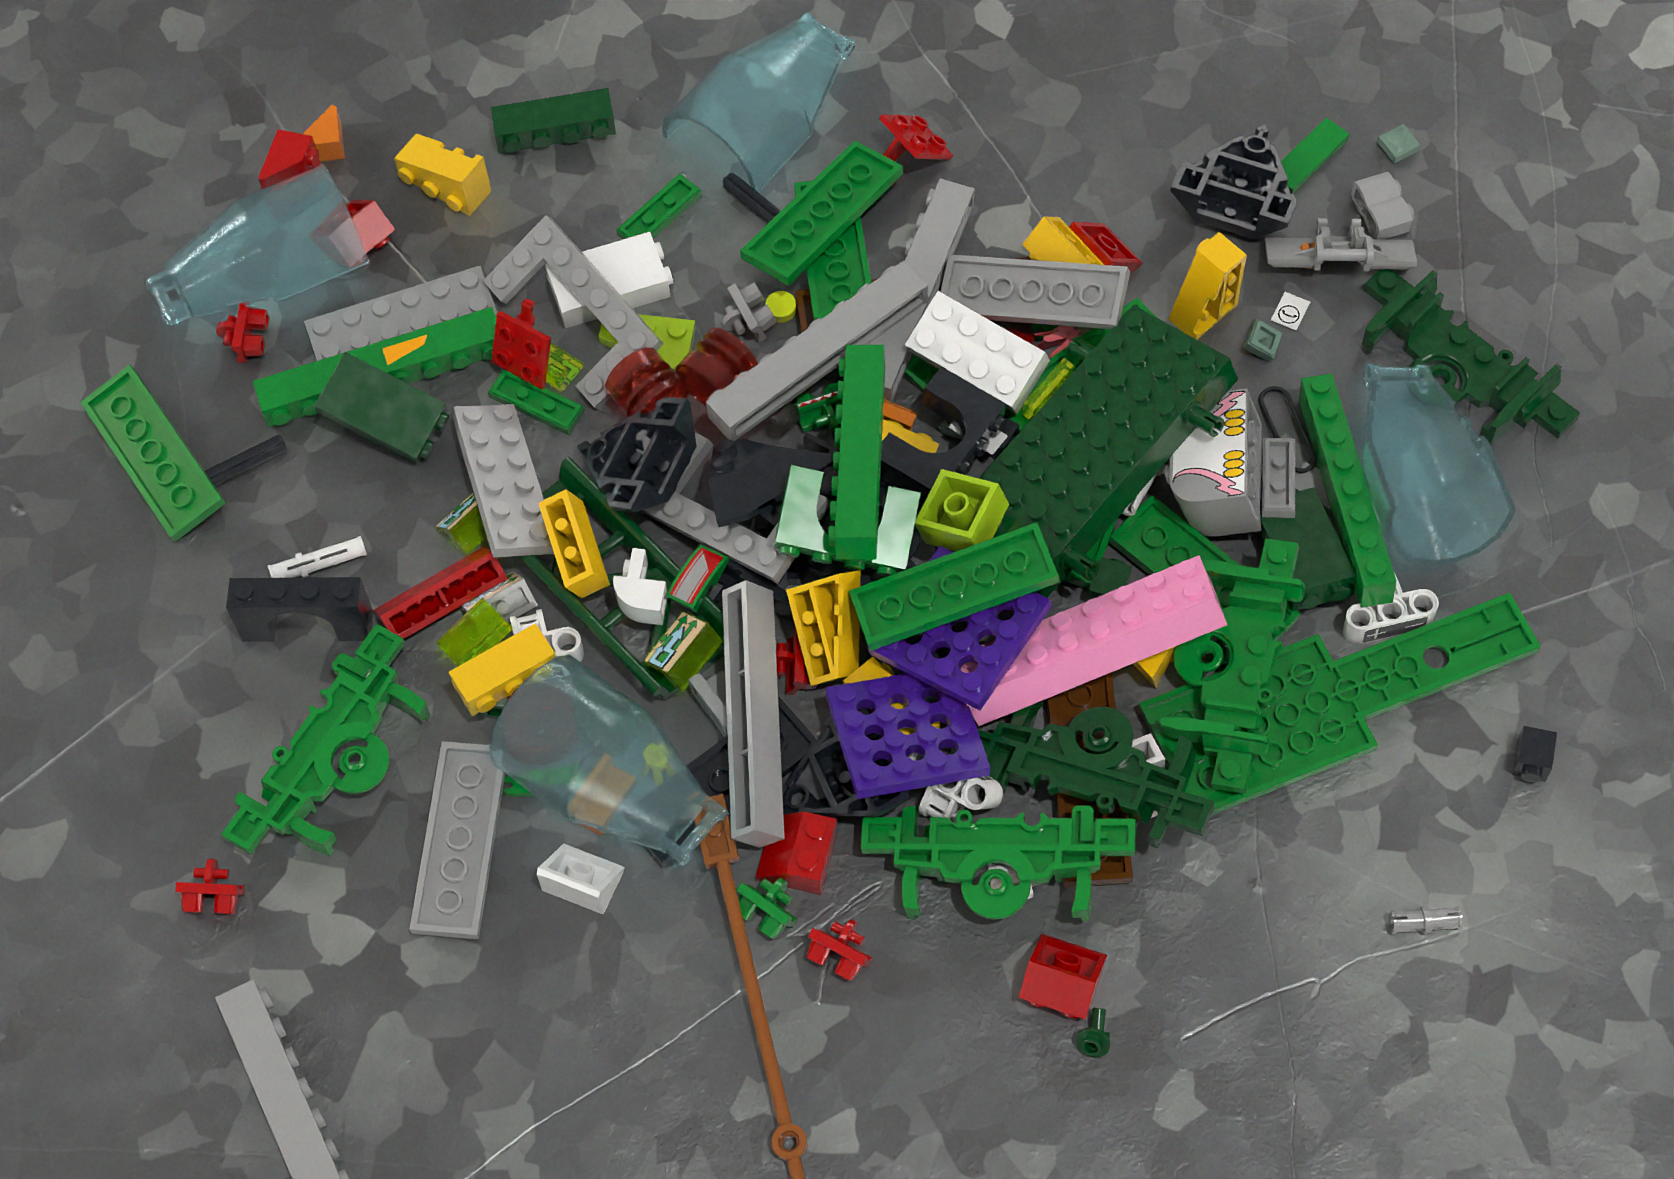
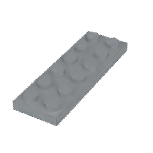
M949 254L941 293L988 320L1112 329L1117 327L1122 316L1130 270L1126 266Z
M481 266L305 320L304 323L317 361L489 307H493L495 316H497V310L489 288L483 281L485 277Z
M514 404L453 407L451 416L493 558L554 554L538 504L544 498Z
M441 742L409 928L411 934L479 940L509 754L507 746Z

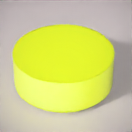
M776 291L766 299L765 305H768L778 323L787 322L795 316L797 310L796 300L789 292Z

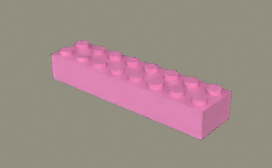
M1200 555L1043 619L981 711L967 704L978 726L1226 626V619ZM994 639L993 641H990V642H988V643H985V644H983V645H981V646H984V647L991 646L992 644H994V642L996 641V639ZM973 661L966 662L962 665L961 671L964 673L973 672L977 669L978 663Z

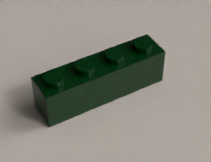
M608 88L490 107L499 153H513L523 149L543 148L553 144L574 143L578 140L604 138L608 135L616 134Z

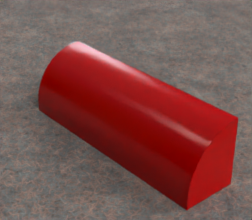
M483 546L375 608L373 612L382 627L405 639L508 578L497 558H493L491 550Z

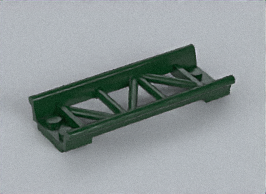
M570 457L565 458L560 466L559 480L542 492L544 500L565 489L581 499L584 506H587L613 533L598 545L601 558L603 559L619 545H625L631 552L632 548L645 549L648 561L645 579L665 581L668 591L681 568L624 511L613 510L606 501L608 498L599 486ZM537 555L519 556L654 696L660 695L664 700L670 695L675 696L689 684L690 678L698 673L702 674L723 657V610L707 594L697 612L690 610L696 616V619L706 624L667 672L645 660L640 662L611 632L613 626L626 616L621 611L619 605L599 620L573 592L565 588L555 556L552 571ZM623 572L607 574L610 583L607 587H614V575L623 576ZM667 599L663 625L654 624L649 654L666 634L672 602Z

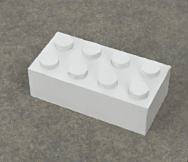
M937 291L905 343V346L914 355L938 369L944 367L1006 403V408L1016 414L1020 411L1050 362L1044 351Z

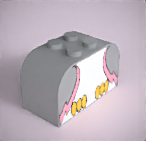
M1248 388L1230 390L1210 411L1212 414L1224 419V427L1221 432L1213 428L1219 435L1211 437L1208 433L1196 427L1170 457V464L1165 466L1167 483L1170 484L1175 500L1178 501L1187 523L1204 536H1222L1261 531L1262 423Z

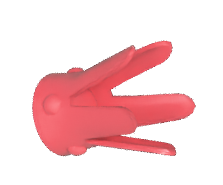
M1060 325L1051 331L1035 333V336H1044V341L1038 343L1035 347L1044 350L1060 344L1048 356L1050 359L1066 348L1069 342L1073 343L1072 339L1078 337V333L1081 330L1076 331L1073 326Z

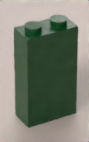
M344 352L314 406L318 414L416 464H419L422 457L428 458L435 442L431 441L437 430L441 432L444 429L450 416L446 414L448 411L446 403L347 352Z
M1315 488L1295 492V518L1262 517L1261 501V531H1256L1262 547H1264L1265 538L1296 542L1299 545L1293 578L1300 579L1305 584L1306 589L1302 601H1288L1291 610L1310 609L1318 604L1334 600L1341 601L1354 595L1356 574Z

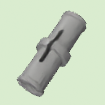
M1428 906L1420 907V910L1390 911L1389 923L1393 925L1391 927L1392 934L1413 931L1431 934L1432 930L1462 929L1463 925L1462 915H1458L1461 913L1460 907L1430 909Z

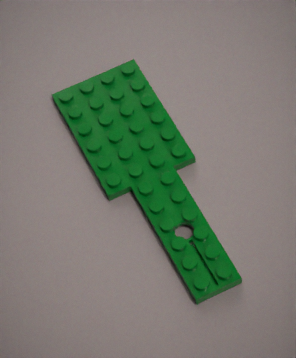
M1509 592L1335 661L1332 660L1319 634L1285 646L1276 653L1270 685L1267 686L1273 692L1274 704L1268 708L1259 705L1263 713L1260 731L1241 728L1240 731L1265 735L1271 744L1267 755L1253 754L1254 759L1246 794L1214 789L1211 782L1217 756L1205 755L1203 742H1192L1196 757L1185 792L1214 801L1215 808L1212 813L1214 815L1377 750L1378 743L1369 729L1366 720L1536 654L1540 651L1541 645ZM1429 648L1445 652L1448 656V664L1443 668H1432L1425 663L1423 653ZM1221 672L1215 673V674L1210 675V676L1205 677V678H1211V677L1217 676V675H1219ZM1187 684L1139 703L1138 710L1162 752L1168 769L1173 760L1178 739L1164 734L1160 725V717H1163L1164 714L1169 717H1187L1204 720L1205 708L1201 704L1202 688Z

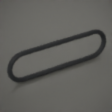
M1268 387L1259 396V404L1274 438H1280L1263 398L1270 391L1283 393L1312 455L1313 460L1308 467H1295V472L1306 473L1316 466L1317 455L1289 393L1282 387Z

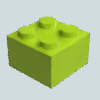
M941 469L915 520V526L926 544L959 551L992 539L1009 503L998 483Z

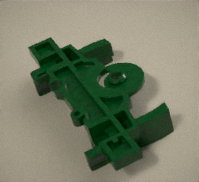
M1380 269L1365 283L1363 290L1384 307L1380 309L1367 325L1362 345L1372 353L1377 343L1391 329L1407 343L1406 353L1415 360L1410 368L1409 384L1414 394L1423 402L1433 406L1448 407L1458 404L1465 399L1478 408L1489 406L1500 414L1494 421L1482 427L1479 435L1480 438L1490 444L1503 437L1515 423L1525 428L1534 420L1556 438H1559L1578 419L1580 412L1553 392L1561 382L1562 366L1556 363L1537 381L1534 378L1539 373L1528 365L1530 362L1529 358L1525 357L1518 365H1511L1514 357L1513 353L1509 350H1501L1498 356L1495 355L1494 347L1470 330L1468 321H1464L1460 326L1451 324L1450 320L1453 317L1454 311L1441 308L1444 294L1440 292L1435 295L1438 273L1434 270L1415 287L1391 269ZM1455 371L1461 379L1460 390L1454 387L1457 381ZM1442 378L1445 380V384H1437L1434 379Z
M1042 700L1015 711L1011 724L999 721L993 734L977 729L990 764L989 777L1001 785L1003 795L1009 782L1021 785L1022 790L1028 792L1030 787L1032 790H1035L1039 781L1048 780L1050 784L1047 788L1050 795L1060 792L1090 802L1096 800L1098 809L1102 814L1112 813L1115 809V804H1118L1122 812L1128 813L1129 819L1136 820V825L1138 822L1148 825L1155 810L1158 815L1148 836L1151 847L1154 848L1159 847L1167 826L1203 836L1215 808L1214 801L1185 792L1196 757L1192 740L1180 735L1178 736L1177 748L1168 770L1146 761L1143 751L1132 747L1134 733L1128 718L1120 711L1110 707L1087 709L1078 714L1072 720L1069 727L1049 724L1040 730L1033 727L1037 712L1044 704ZM1096 731L1105 732V736L1101 739H1095L1093 734ZM1077 733L1083 734L1085 747L1090 752L1096 754L1087 753L1078 746L1076 742ZM952 748L950 751V755L956 753L957 751Z

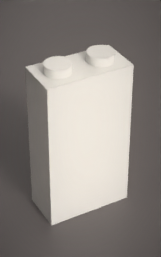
M650 232L582 252L632 308L670 297L669 285L673 284L671 271L668 266L663 267L661 260L664 259L660 242L654 243ZM547 262L545 264L547 278L564 327L569 328L598 319Z

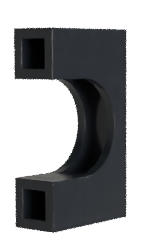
M944 367L938 370L924 388L922 406L954 424L960 431L963 440L955 448L942 453L922 451L890 432L882 441L880 478L897 488L921 493L919 501L922 503L928 497L941 469L967 475L972 467L973 459L976 455L981 457L985 453L990 443V437L993 433L998 435L1007 421V418L1004 417L1006 403Z
M361 577L229 578L226 609L242 642H275L277 616L287 613L310 614L327 620L332 624L339 641H364L372 630L374 612Z

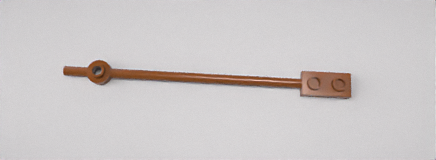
M723 794L693 801L690 804L705 866L707 869L717 867L779 1126L772 1135V1148L780 1159L787 1161L791 1179H806L801 1158L807 1151L808 1139L802 1128L792 1124L730 867V863L740 859L736 842L731 839V821L725 797ZM790 1138L797 1140V1145L794 1149L788 1150L784 1147L786 1140Z

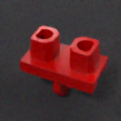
M240 299L237 318L229 315L227 321L217 324V335L223 338V345L231 346L232 350L237 353V363H247L248 356L263 355L265 348L263 335H252L253 329L267 330L270 317L267 310L252 308L249 300Z
M795 628L794 636L788 638L786 644H776L777 676H785V694L795 695L799 689H815L817 686H811Z
M212 858L207 859L205 868H194V878H204V883L176 882L175 892L181 893L182 911L203 912L205 894H215L214 913L235 914L238 895H244L245 885L217 884L218 879L229 878V869H219L217 859Z
M850 919L845 926L834 921L830 930L840 935L839 939L815 928H812L808 936L812 939L806 957L825 966L832 950L842 955V958L834 972L849 981H853L862 966L868 967L872 960V957L848 945L851 941L861 946L865 939L864 936L855 932L858 922Z

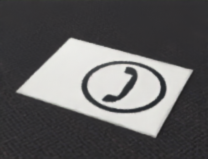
M1284 292L1271 321L1297 330L1310 301Z

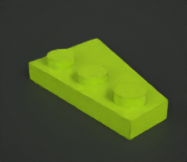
M638 314L664 343L648 361L655 367L660 369L662 367L674 371L676 376L686 379L696 329L695 320ZM601 323L599 341L601 344L613 348L618 341Z

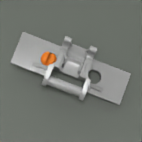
M1318 218L1316 238L1265 237L1267 262L1273 267H1298L1320 270L1323 261H1358L1362 265L1363 271H1370V269L1409 270L1412 267H1417V258L1412 240L1372 239V237L1364 233V227H1361V219H1351V226L1347 237L1330 236L1327 218Z

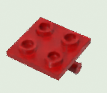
M882 114L880 116V121L895 136V139L883 156L896 161L908 150L914 158L950 160L953 157V154L946 147V142L928 128V123L924 118L918 115L909 116L901 114Z
M524 299L521 302V313L517 315V319L502 311L497 313L491 363L542 390L546 385L552 338L533 328L535 325V317L533 315L534 302L530 299Z

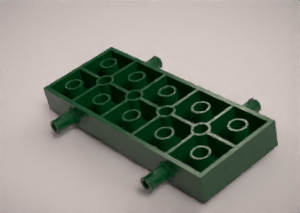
M1135 305L1119 320L1117 327H1113L1096 347L1085 342L1080 337L1072 339L1078 345L1069 342L1067 354L1077 358L1082 363L979 478L998 483L1009 503L993 538L1030 524L1038 523L1060 579L1059 583L1034 591L1046 598L1051 595L1072 570L1088 581L1094 578L1093 575L1088 573L1089 571L1097 575L1100 567L1099 563L1085 554L1196 427L1208 433L1211 437L1219 435L1213 428L1221 432L1224 427V419L1212 414L1210 411L1238 380L1231 359Z

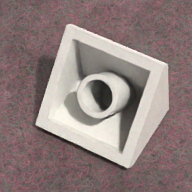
M562 844L538 867L536 874L542 891L604 915L625 867L572 846Z

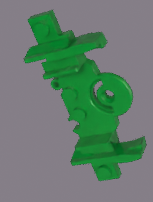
M1265 538L1259 568L1239 566L1223 561L1202 560L1213 586L1233 588V591L1229 592L1228 595L1231 606L1222 609L1227 625L1175 646L1173 660L1178 674L1185 682L1202 688L1201 704L1205 708V718L1200 720L1187 717H1169L1163 714V717H1160V725L1166 736L1178 739L1180 735L1192 740V742H1203L1205 755L1217 756L1211 782L1214 789L1246 794L1254 759L1253 754L1265 756L1270 751L1271 744L1267 736L1240 731L1241 728L1260 731L1263 713L1259 705L1268 708L1275 701L1272 690L1267 688V686L1270 685L1276 653L1284 647L1281 641L1273 640L1272 635L1277 631L1287 632L1286 624L1283 622L1287 601H1302L1306 589L1305 584L1300 579L1293 578L1299 552V545L1296 542ZM1212 636H1215L1216 639L1222 641L1229 648L1230 660L1225 670L1219 675L1211 678H1202L1204 672H1212L1218 669L1223 662L1222 648L1218 643L1211 640ZM1210 653L1214 658L1210 663L1202 662L1203 655Z
M376 624L355 652V659L345 653H341L332 663V669L338 676L329 688L320 690V694L323 699L327 700V704L322 708H315L309 705L310 714L291 738V749L288 751L286 747L278 746L272 752V757L277 765L271 766L261 779L263 786L261 797L269 801L268 804L264 806L239 791L235 797V803L240 809L221 833L224 840L251 855L271 828L282 835L285 833L294 836L305 846L324 855L330 856L334 852L332 845L337 841L335 834L304 821L309 813L314 814L317 811L313 801H324L334 789L349 794L363 793L371 790L384 779L389 768V753L384 742L374 733L383 720L382 713L388 703L407 714L417 717L421 722L423 720L428 721L431 716L426 702L411 690L398 685V673L389 667L405 645L402 637ZM353 740L368 742L366 747L351 746L341 753L339 767L345 776L343 779H340L332 766L333 757L338 748ZM353 755L361 757L360 762L357 764H350L349 759Z
M1079 805L1073 808L1072 818H1048L1044 813H1040V822L1035 826H1029L1025 823L1026 818L1023 812L1016 818H980L974 823L971 812L961 810L956 814L957 823H953L948 817H930V824L925 827V837H918L919 815L916 806H908L903 809L902 817H863L861 851L863 854H894L895 868L900 869L904 873L902 878V899L908 919L915 920L916 916H921L919 907L921 876L937 877L938 881L945 880V882L961 883L964 900L974 913L988 919H1003L1017 913L1025 905L1030 894L1031 884L1049 883L1053 875H1055L1056 883L1062 882V878L1077 877L1076 895L1071 913L1073 918L1081 917L1082 922L1090 920L1093 906L1092 873L1100 870L1101 856H1135L1136 820L1096 819V822H1094L1093 808L1091 806ZM1003 863L1014 869L1019 877L1020 885H1013L1011 876L1002 869H991L985 872L979 880V885H972L975 874L985 865ZM992 879H1000L1002 885L998 889H992L989 886Z

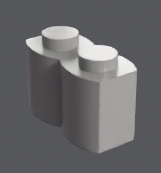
M1389 172L1355 181L1351 191L1354 204L1363 217L1372 239H1387L1410 231L1415 218L1412 206L1401 197L1402 189L1399 181L1394 179Z

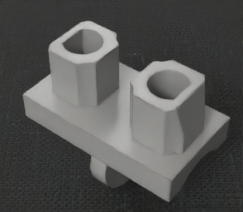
M755 282L740 290L735 283L729 286L728 290L739 309L735 310L732 305L725 308L727 315L722 320L725 330H736L737 334L741 335L746 331L744 325L747 323L759 343L767 339L764 331L774 325L777 320L768 305L755 312L751 310L753 306L765 300Z

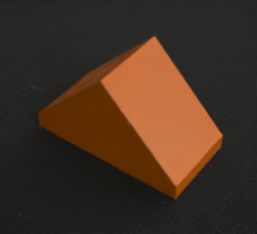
M332 104L303 133L313 137L315 147L319 150L320 162L345 159L342 123L337 107Z

